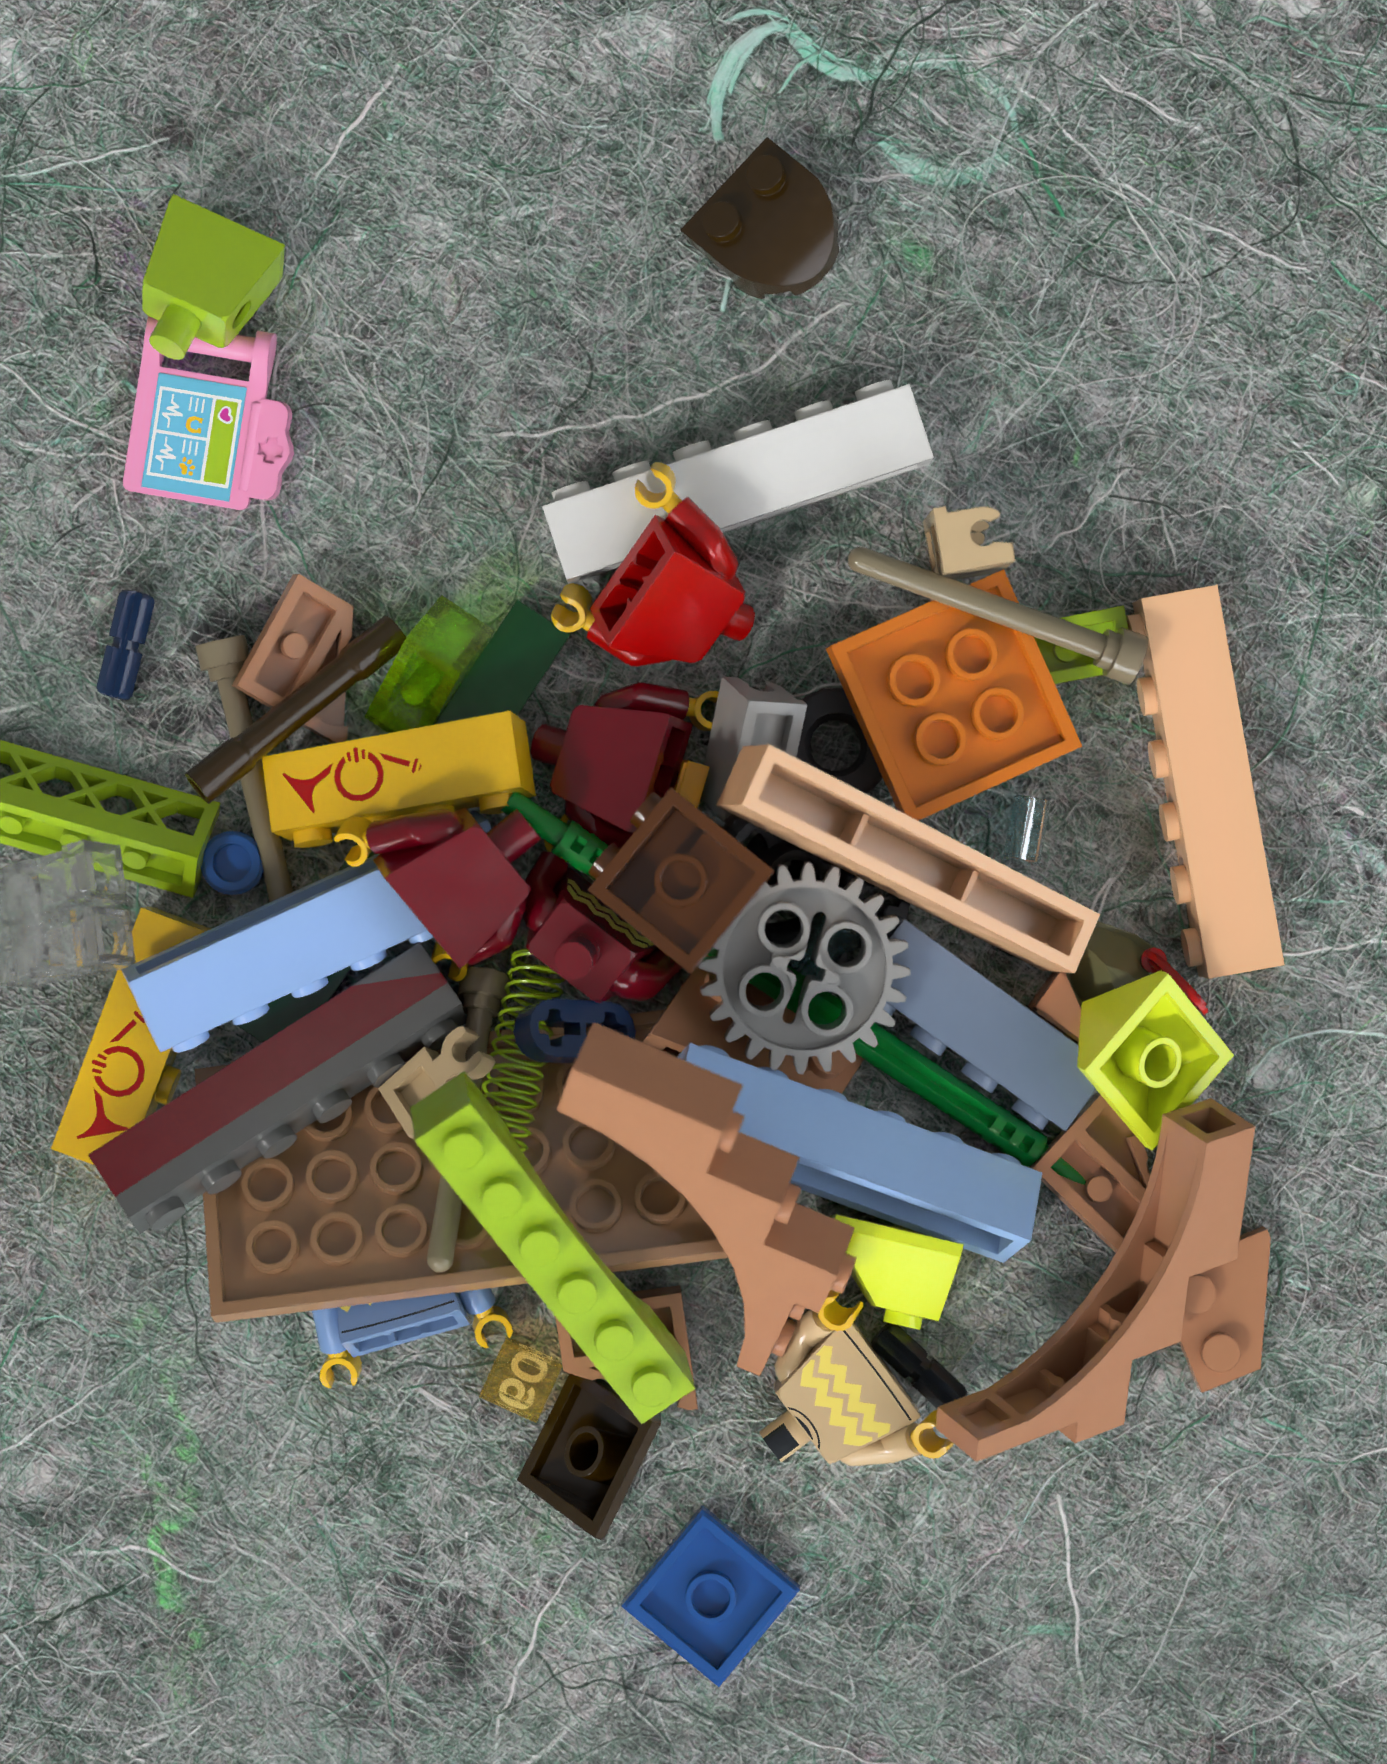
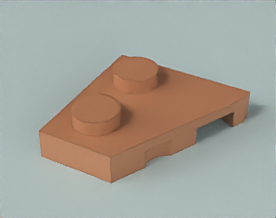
M293 574L232 686L272 709L333 661L340 651L348 645L352 637L353 605L304 576ZM346 692L305 723L303 727L332 744L346 741L348 737V726H344Z
M1263 1226L1240 1235L1236 1260L1189 1277L1181 1342L1179 1344L1197 1388L1202 1393L1261 1369L1271 1243L1270 1234Z

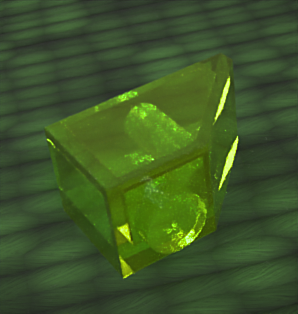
M441 595L406 637L364 717L388 733L435 725L487 646L495 630Z

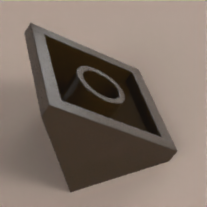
M569 1374L517 1481L592 1537L604 1540L661 1425V1412L641 1424L608 1382L602 1379L592 1381Z

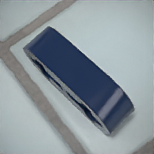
M548 999L527 1006L518 1014L513 1031L515 1042L525 1056L538 1062L575 1063L587 1037L586 1028L592 1026L593 1023L600 1024L632 1039H635L636 1035L634 1021L628 1011L621 1005L606 1001L598 1003L595 1001ZM544 1021L545 1026L564 1028V1036L550 1040L549 1035L539 1032V1022Z

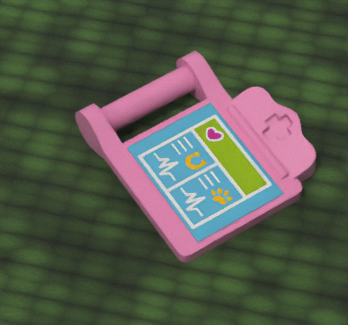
M148 316L123 477L124 488L131 492L236 510L247 509L251 498L264 501L275 499L281 490L283 472L294 456V447L289 433L292 421L291 408L282 401L267 399L268 386L276 354V333L257 330L256 337L237 334L233 341L225 348H217L198 338H194L187 352L250 362L249 381H242L162 367L164 355L156 351L149 342V337L156 327L158 320Z

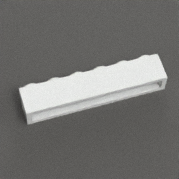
M885 380L855 391L856 402L833 409L830 400L803 407L794 412L796 422L772 429L770 420L745 426L733 432L736 442L715 449L711 448L709 440L685 446L673 452L676 462L667 464V466L675 474L674 492L682 500L689 497L718 525L723 533L927 466L934 456L910 384L894 389L892 381ZM649 461L637 462L612 472L615 482L592 490L588 481L577 482L557 489L551 493L554 502L542 506L568 584L618 569L654 515L666 519L668 513L662 507L656 509L647 508L639 503L635 495L637 480H640L653 493H661L666 490L663 481L657 478L651 471Z

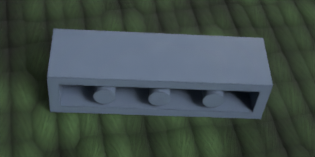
M897 915L900 922L886 935L888 939H901L908 942L909 948L892 956L894 963L908 967L911 970V974L903 978L892 979L891 986L906 996V1001L899 1003L887 1001L883 1009L890 1016L897 1009L915 1022L916 1025L909 1034L937 1055L941 1056L948 1046L965 1058L967 1062L961 1069V1072L988 1092L992 1093L997 1085L1000 1084L1016 1095L1018 1099L1012 1106V1109L1039 1129L1043 1130L1047 1123L1051 1121L1066 1131L1096 1090L1077 1067L1079 1046L907 920Z

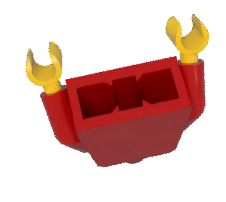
M654 462L650 469L657 478L663 481L666 490L661 493H653L640 480H637L635 495L639 503L647 508L656 509L662 507L668 513L666 519L654 515L594 603L591 594L585 587L571 583L563 587L560 597L565 603L574 606L578 612L569 611L560 604H556L551 612L552 622L559 631L568 633L583 628L588 632L586 637L588 640L625 664L633 667L672 660L695 663L704 658L719 635L741 641L750 633L755 621L753 607L743 603L746 592L736 575L738 560L722 530L689 497L682 500L674 492L676 478L672 469L664 463Z

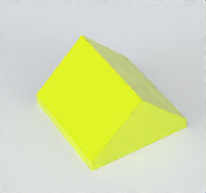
M1158 971L1082 1002L1077 1061L1079 1070L1146 1148L1153 1151L1158 1145L1163 1114L1192 1105L1234 1056L1171 976L1163 971Z

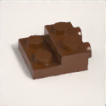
M671 787L663 798L656 792H653L638 808L630 820V823L637 830L622 848L611 843L598 857L588 872L596 879L588 888V891L687 972L692 974L773 875L774 870Z

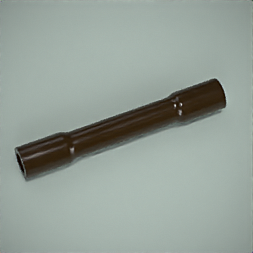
M384 615L346 645L333 661L238 736L226 740L184 773L190 785L206 803L210 804L253 770L261 758L357 682L370 677L409 646V642L402 630L390 617Z

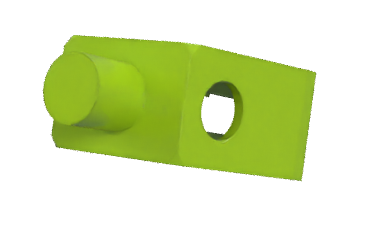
M173 194L168 203L142 285V310L149 317L158 320L156 327L149 337L151 346L162 355L175 360L184 358L194 338H198L217 348L227 347L282 279L285 245Z

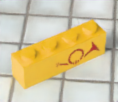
M511 711L268 755L262 758L271 832L290 841L294 840V846L297 848H310L332 843V833H337L343 822L353 816L365 817L373 822L404 814L439 809H449L455 812L458 809L479 807L481 814L503 813L501 811L503 807L509 806L507 802L513 792H519L527 798L536 797L526 722Z
M152 906L140 908L53 1141L52 1150L94 1165L88 1154L154 1113L158 1103L164 1105L170 1103L181 1075L180 1069L172 1067L177 1053L172 1048L160 1053L123 975L122 969L206 932L211 928Z

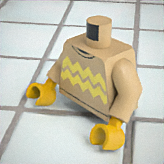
M830 1290L819 1313L808 1310L802 1315L800 1321L796 1320L797 1323L783 1357L778 1356L774 1364L776 1376L778 1377L774 1383L775 1393L787 1408V1411L759 1431L768 1447L783 1462L811 1441L828 1464L840 1460L850 1467L895 1463L921 1454L932 1459L943 1456L954 1443L949 1439L939 1437L934 1432L933 1427L936 1426L937 1410L931 1412L920 1424L914 1423L921 1417L916 1404L854 1323L864 1306L863 1302L860 1300L852 1308L843 1307L836 1301L840 1293Z

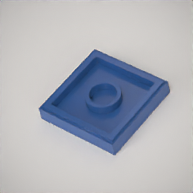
M702 1505L622 1600L621 1607L715 1685L720 1687L800 1591V1586Z

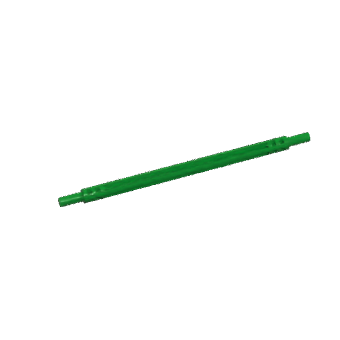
M513 792L507 802L509 806L503 807L501 811L509 815L517 808L538 836L553 845L551 853L559 858H563L571 866L584 872L595 881L596 879L588 872L609 845L595 834L582 828L574 820L566 824L523 794ZM712 948L707 955L710 957L716 956L717 949ZM787 965L796 975V983L786 1007L796 1013L800 989L805 976ZM761 972L755 974L748 981L775 1000L780 993V980L772 973ZM828 991L815 995L808 1005L809 1018L817 1024L825 1025L832 1023L839 1017L842 1011V1001ZM876 1023L870 1027L878 1042L875 1048L866 1044L860 1038L853 1042L857 1055L976 1133L987 1143L997 1147L1002 1153L1018 1159L1021 1165L1030 1167L1048 1149L1049 1145L1046 1144V1135L1033 1129L1028 1123L1015 1117L1010 1111L1001 1105H997ZM1061 1157L1051 1166L1057 1174L1085 1185L1086 1180Z

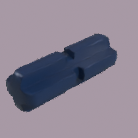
M122 590L118 595L109 636L114 637L112 646L106 645L96 686L97 691L102 695L122 700H128L133 696L142 654L138 653L139 644L145 645L155 604L154 598L148 594L133 590Z

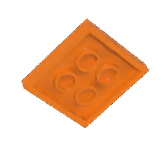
M1004 569L969 584L975 588L1019 603ZM933 600L826 648L897 810L918 821L1082 747L1037 642L1031 635Z

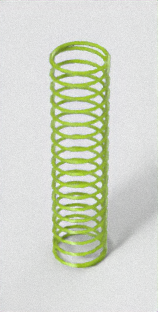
M520 949L512 954L511 964L513 968L507 972L510 982L504 986L507 995L501 1000L504 1009L498 1013L501 1023L494 1028L498 1037L491 1042L492 1048L495 1051L490 1054L492 1057L499 1054L515 1062L495 1063L492 1068H496L502 1073L515 1078H493L489 1072L486 1075L488 1080L482 1084V1090L486 1093L483 1094L486 1098L490 1097L497 1102L512 1106H493L495 1110L518 1113L530 1118H515L497 1112L502 1119L517 1123H531L535 1120L533 1115L517 1108L533 1109L538 1106L534 1099L522 1094L536 1095L541 1092L538 1085L526 1080L539 1081L544 1078L543 1073L533 1067H541L548 1062H530L506 1054L524 1055L516 1042L509 1040L515 1039L514 1034L502 1036L499 1029L503 1026L514 1031V1026L512 1025L515 1023V1020L505 1021L502 1015L508 1012L517 1017L519 1013L515 1011H522L526 1008L523 1006L508 1007L506 1001L509 998L519 1004L529 1006L532 1003L518 997L548 1000L553 999L550 997L560 996L563 994L562 989L553 983H561L565 979L563 977L561 979L545 978L523 970L529 969L540 973L557 974L549 967L526 964L520 961L517 957L533 955L528 949ZM517 970L530 978L514 979L512 973ZM521 983L545 985L559 992H542L524 986ZM514 984L527 992L511 993L509 987ZM544 1021L539 1022L538 1028L548 1032L549 1038L554 1035L553 1031L544 1026ZM502 1040L518 1049L499 1050L496 1043ZM504 1067L527 1070L539 1076L514 1073L504 1069ZM501 1082L523 1084L536 1090H523ZM489 1083H494L512 1092H489L486 1086ZM498 1096L518 1098L528 1101L532 1104H519L507 1101ZM504 1121L506 1126L526 1132H511L513 1137L522 1138L532 1134L525 1126ZM515 1139L517 1144L522 1146L520 1147L522 1152L529 1149L526 1143Z

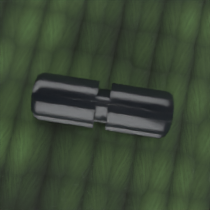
M887 1323L871 1341L873 1350L904 1379L907 1377L913 1379L911 1381L912 1386L934 1407L938 1408V1406L968 1395L966 1388L934 1358L929 1361L926 1358L928 1355L927 1351L899 1325Z

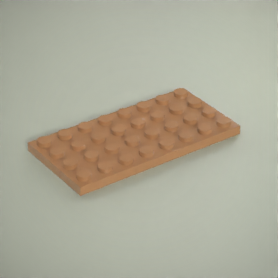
M664 1010L630 1014L636 1030L635 1040L640 1042L644 1040ZM592 1026L586 1028V1036ZM548 1027L554 1033L550 1040L564 1036V1028ZM510 1029L499 1030L502 1036L514 1034ZM539 1029L540 1033L549 1034L548 1032ZM495 1031L490 1032L487 1048L488 1055L495 1051L491 1044L498 1037ZM502 1040L496 1043L499 1050L518 1049ZM669 1047L663 1050V1052L678 1057L681 1053ZM506 1053L521 1060L538 1062L522 1054ZM499 1054L493 1057L496 1064L515 1063ZM548 1062L544 1066L533 1067L541 1071L544 1078L539 1081H526L538 1085L541 1092L536 1095H522L534 1099L538 1106L533 1109H517L532 1114L535 1120L531 1123L512 1122L525 1126L532 1134L528 1137L514 1138L526 1143L529 1149L523 1151L529 1163L574 1227L612 1272L728 1258L713 1230L685 1196L654 1168L607 1135L557 1111L574 1063ZM227 1065L195 1069L196 1085ZM504 1067V1069L514 1073L539 1076L527 1070ZM496 1068L490 1071V1075L493 1078H515L502 1073ZM487 1076L483 1077L482 1084L488 1080ZM501 1082L523 1090H536L523 1084ZM489 1083L486 1086L489 1092H512L494 1083ZM373 1084L351 1097V1105L338 1117L325 1123H320L316 1120L297 1132L296 1141L284 1152L268 1159L260 1156L240 1169L242 1172L240 1178L227 1189L212 1195L208 1194L207 1191L203 1193L210 1311L215 1323L526 1284L528 1282L464 1202L462 1203L451 1267L444 1272H435L429 1267L427 1254L441 1173L415 1140L408 1137L379 1091V1087L376 1088ZM481 1085V1092H482V1094H486V1093L482 1090V1085ZM498 1096L507 1101L519 1104H532L528 1101L518 1098ZM490 1097L486 1098L492 1106L512 1107L497 1102ZM496 1110L507 1116L530 1119L518 1113ZM508 1127L511 1132L526 1133L522 1130Z

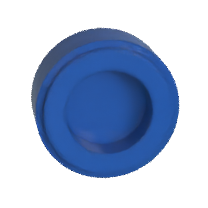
M227 831L214 836L207 843L201 871L206 882L213 889L224 894L237 895L251 891L262 881L263 866L257 843L253 836L239 831Z

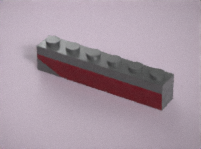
M419 942L88 1154V1156L139 1234L149 1228L153 1231L166 1228L185 1213V1205L206 1191L210 1195L219 1193L234 1184L242 1174L240 1169L260 1156L268 1159L284 1152L296 1141V1133L316 1120L320 1123H325L341 1115L351 1105V1097L372 1084L376 1088L380 1087L423 1047L434 1051L442 1049L447 1035L454 1029L466 1024L462 1002Z

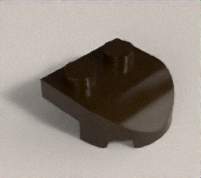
M768 137L680 229L685 239L724 271L739 290L759 299H764L765 294H779L791 291L793 295H799L806 292L826 276L839 253V244L837 242L839 217L823 185L813 173Z

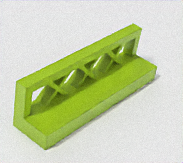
M0 740V763L9 765L14 774L0 779L1 844L191 898L194 897L201 880L204 851L219 817L220 802L212 801L208 804L196 795ZM56 778L70 782L76 792L55 797L43 793L38 784ZM119 796L132 800L137 809L118 815L105 811L99 801ZM179 813L200 820L192 836L166 828L161 819Z

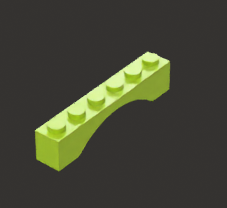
M465 1071L410 1107L415 1142L641 1424L695 1389L684 1349L651 1307L631 1292L584 1240L545 1187L501 1116Z

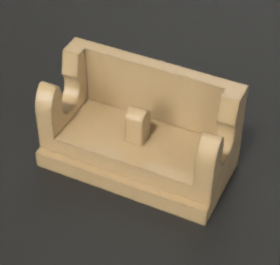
M946 506L933 508L923 520L931 571L953 580L996 573L1010 566L1015 561L1012 543L993 542L987 546H980L985 540V536L981 532L989 528L987 522L1000 517V512L991 507H976L947 512Z

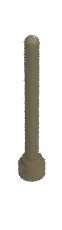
M856 547L848 555V564L857 573L1094 658V666L1102 668L1103 676L1129 685L1134 681L1142 666L1148 645V638L1145 635L1123 627L1118 629L1117 632L1107 629L1101 634L866 547Z
M245 635L224 638L195 646L201 671H208L210 682L217 681L230 738L238 736L253 724L246 694L232 686L249 655ZM261 758L253 770L241 778L240 781L254 839L257 843L263 866V877L269 902H272L292 893L293 888L281 838L279 835L271 832Z
M470 967L467 969L466 976L459 982L457 997L463 1002L464 1013L467 1014L465 1027L476 1031L479 1036L466 1050V1061L478 1051L487 1054L492 1018H497L500 1008H503L501 1000L507 995L504 986L510 982L508 975L501 971L484 967ZM483 1077L472 1080L480 1091ZM442 1174L440 1175L427 1254V1263L435 1272L447 1271L453 1263L463 1203L462 1199Z

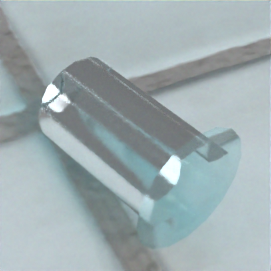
M1014 795L1004 855L998 856V859L1024 865L1047 866L1041 863L1050 801L1032 796Z

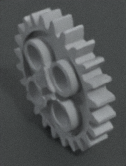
M804 861L799 879H792L784 864H777L776 883L768 885L767 882L713 947L717 949L716 956L705 957L699 964V968L713 972L716 975V979L700 987L701 994L704 996H720L722 999L709 1012L712 1021L728 1017L732 1018L733 1022L727 1028L724 1037L730 1043L746 1034L749 1040L746 1044L745 1055L750 1060L765 1047L769 1049V1066L773 1070H777L785 1056L789 1055L793 1057V1063L798 1074H804L808 1058L813 1056L817 1057L825 1072L831 1071L832 1066L831 1052L840 1050L845 1058L853 1063L856 1061L853 1042L858 1038L874 1048L878 1045L877 1039L870 1029L874 1022L891 1027L896 1023L883 1008L887 1001L895 1003L906 1001V996L891 985L892 979L903 978L911 974V970L908 967L894 963L892 956L909 948L908 942L901 939H888L886 934L895 928L900 921L896 915L876 917L875 913L884 901V897L881 894H873L863 901L858 898L864 882L858 876L850 880L844 888L838 886L839 868L831 865L821 881L816 880L815 871L810 861ZM782 909L795 912L800 921L799 932L796 937L785 944H776L769 941L765 934V923L768 917L775 911ZM817 912H823L825 914V921L811 954L812 960L820 967V971L817 976H805L800 989L794 1020L786 1023L783 1021L782 1016L796 983V975L787 967L790 959L801 960L803 958L813 916ZM841 929H853L859 933L862 942L861 950L857 957L846 963L831 960L827 951L828 941L831 936ZM768 972L776 975L780 980L781 987L777 999L771 1004L764 1006L749 1002L745 995L749 979L755 974ZM830 991L841 997L842 1011L839 1017L832 1023L825 1025L811 1021L808 1015V1005L811 999L818 993Z

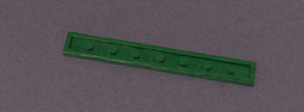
M516 600L435 724L511 711L519 716L571 635L559 631L552 622L519 600ZM371 850L367 858L376 855V853ZM346 860L338 871L350 866ZM348 966L327 976L329 982L322 989L299 998H294L289 993L268 1003L269 1011L263 1016L236 1026L262 1043L332 999L351 971V967Z

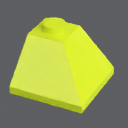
M841 1215L828 1216L854 1227L846 1250L847 1254L857 1257L851 1275L870 1306L885 1309L883 1322L920 1330L923 1318L934 1321L940 1320L964 1244Z

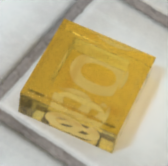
M506 1336L479 1397L537 1423L562 1369V1361Z

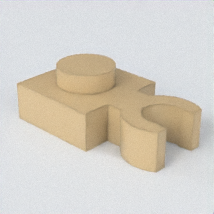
M464 1026L454 1029L445 1038L440 1055L434 1050L423 1047L378 1088L408 1137L414 1139L410 1107L463 1071L467 1073L471 1080H476L486 1076L494 1067L496 1062L494 1058L480 1051L475 1053L468 1061L465 1060L466 1050L479 1038L476 1031Z

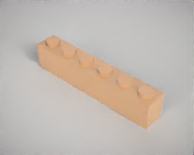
M1218 585L1141 598L1132 603L1134 614L1126 615L1129 630L1145 635L1148 638L1147 650L1143 660L1145 677L1137 678V693L1143 716L1152 715L1157 740L1148 741V755L1154 778H1163L1168 803L1159 804V817L1165 841H1175L1179 866L1170 867V879L1176 903H1186L1190 928L1181 930L1182 948L1188 967L1197 966L1198 976L1207 979L1285 965Z
M770 744L742 747L716 805L1043 971L1075 973L1100 916L1099 913Z

